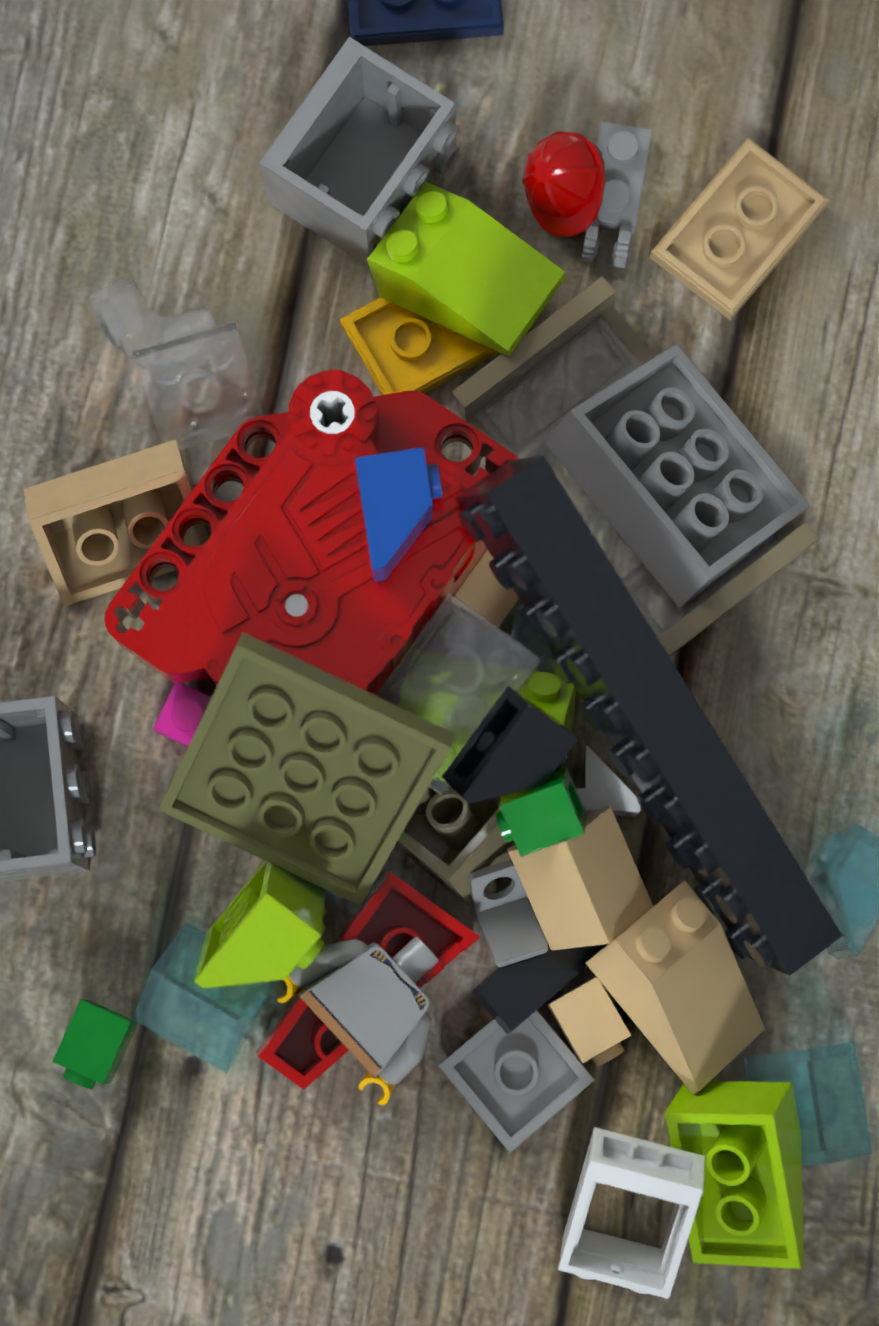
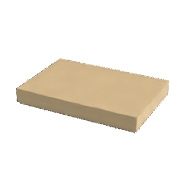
M747 138L651 251L650 259L731 321L828 205L829 199L751 139Z

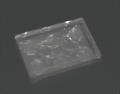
M451 593L445 598L376 695L455 734L450 750L429 785L431 789L441 796H445L451 788L442 778V775L507 686H510L519 693L543 660Z

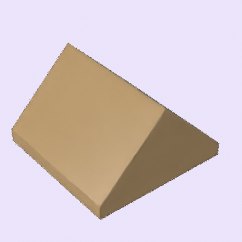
M610 804L587 814L585 834L567 839L522 857L516 845L507 848L551 951L610 944L653 907Z

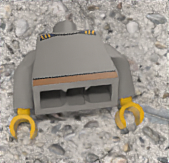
M416 936L392 959L375 942L367 946L364 942L353 939L323 945L319 954L306 969L303 970L296 966L289 976L283 980L287 985V991L278 997L277 1001L285 1003L298 993L300 998L367 1069L358 1086L359 1090L362 1091L368 1083L379 1084L383 1091L376 1103L384 1105L388 1102L395 1085L399 1084L423 1058L432 1023L427 1010L432 1002L415 983L439 960Z

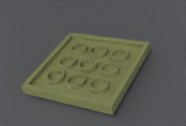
M243 632L158 810L361 906L450 750L455 734Z

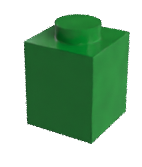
M567 766L556 770L544 785L502 795L499 805L500 810L495 812L497 824L504 840L507 843L514 841L521 857L585 834L587 814Z
M80 999L52 1062L65 1067L66 1069L62 1077L79 1086L93 1090L96 1082L110 1084L115 1077L139 1022L93 1001Z

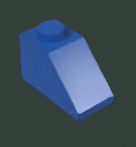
M424 447L355 458L374 582L384 581L388 578L432 519V499L442 498L438 465H426Z

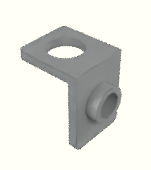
M512 860L471 872L469 874V884L473 911L496 966L504 967L546 953L548 951V942L527 898ZM500 877L512 879L511 884L501 892L494 894L484 892L486 885L494 879Z

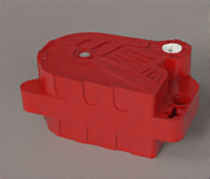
M329 369L309 376L302 383L300 382L292 393L293 396L289 402L288 412L254 417L246 420L238 427L109 603L104 618L109 634L123 649L166 679L185 683L211 677L217 686L244 632L384 700L395 684L398 686L409 671L416 650L422 648L432 632L438 630L453 609V597L487 551L482 540L479 542L474 541L462 526L458 513L463 510L455 497L507 462L519 458L426 394L419 391H403L373 396L370 388L358 377L343 370ZM259 438H267L275 443L273 451L263 458H255L247 453L250 444ZM462 442L471 449L472 453L463 461L453 462L448 460L442 451L449 443ZM424 447L426 465H438L442 498L432 499V519L388 578L384 581L374 582L355 458ZM482 457L486 458L485 470L480 467ZM236 481L243 485V491L236 500L223 502L216 498L218 488L225 482ZM204 524L211 528V535L204 544L190 546L184 543V536L191 526ZM174 568L179 571L177 583L172 588L157 590L152 587L154 575L159 570ZM142 592H145L148 598L159 606L157 610H154L148 602L146 605L139 597ZM126 616L134 619L140 617L144 625L139 631L133 628L127 630L122 622Z

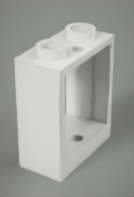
M594 1127L564 1230L558 1270L575 1274L583 1279H595L629 1288L636 1293L652 1294L669 1299L702 1196L705 1156ZM596 1182L675 1203L661 1249L583 1228Z

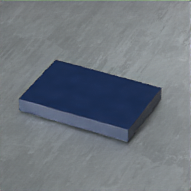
M348 0L351 38L364 46L503 35L504 26L501 0Z

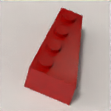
M384 872L334 943L357 939L368 946L375 942L392 959L415 936L418 937L439 960L415 983L418 988H421L439 974L463 950H466L476 942L480 936L392 872ZM297 994L256 1052L260 1059L304 1090L349 1050Z

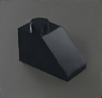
M507 686L442 775V778L469 803L544 785L552 774L566 763L571 748L579 738L556 718L510 686Z

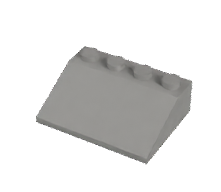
M677 344L570 410L545 442L679 608L718 581L811 507Z

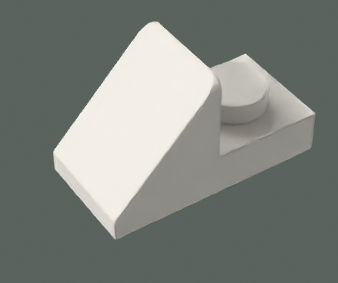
M585 746L583 750L582 788H576L586 814L610 804L615 816L636 817L640 813V805L636 795L591 748Z

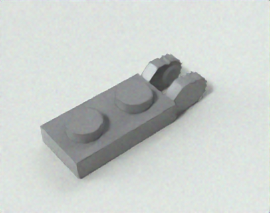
M601 122L597 147L602 152L604 160L605 188L597 218L586 229L581 261L593 263V259L597 255L599 245L597 235L600 228L619 232L618 240L614 243L613 266L625 268L630 236L634 234L651 129Z

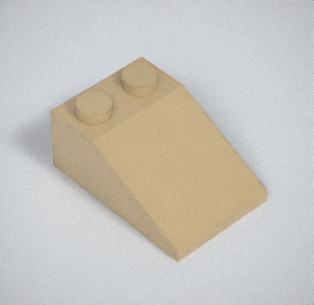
M683 881L653 905L649 911L585 963L693 1095L706 1086L765 1030L721 923L686 881Z

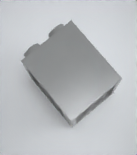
M349 37L259 162L268 203L369 267L367 258L424 183H430L437 172L442 175L445 174L454 162L459 150L456 146V135L459 127L456 126V103Z
M56 696L0 703V882L90 871L88 858L96 857L94 828L92 824L85 825L83 808L84 803L91 802L90 780L86 770L80 771L78 750L86 748L84 724L82 718H75L74 711Z

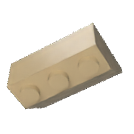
M176 439L24 489L28 522L64 607L120 589L194 489ZM197 524L191 526L184 536V543L190 546L204 544L209 539L206 525ZM163 568L154 577L175 571L176 569Z

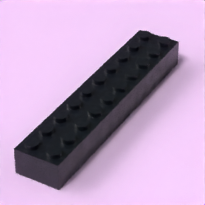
M545 456L511 460L455 497L463 510L458 513L462 526L474 541L479 542L482 540L493 557L489 561V567L493 575L506 590L512 588L523 605L519 609V614L524 624L534 636L538 638L543 636L553 652L549 657L552 668L567 685L572 683L583 700L578 704L583 717L594 730H602L612 745V748L608 750L611 761L626 778L631 776L641 791V794L637 796L639 805L654 823L660 822L671 838L666 842L670 854L682 868H690L699 883L694 888L697 896L712 914L718 913L728 928L724 933L733 952L741 959L748 957L756 961L764 969L770 967L790 976L841 938L843 935Z

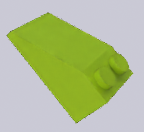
M428 182L424 183L367 258L379 297L508 357L513 353L566 279L564 270L471 201Z
M710 1081L695 1095L683 1084L664 1113L671 1147L705 1156L703 1192L688 1237L693 1263L801 1269L804 1264L802 1141L793 1082Z

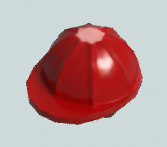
M557 131L539 141L534 150L527 155L521 182L525 187L526 198L532 214L542 229L555 236L573 237L584 232L597 218L605 188L604 160L600 149L581 133Z

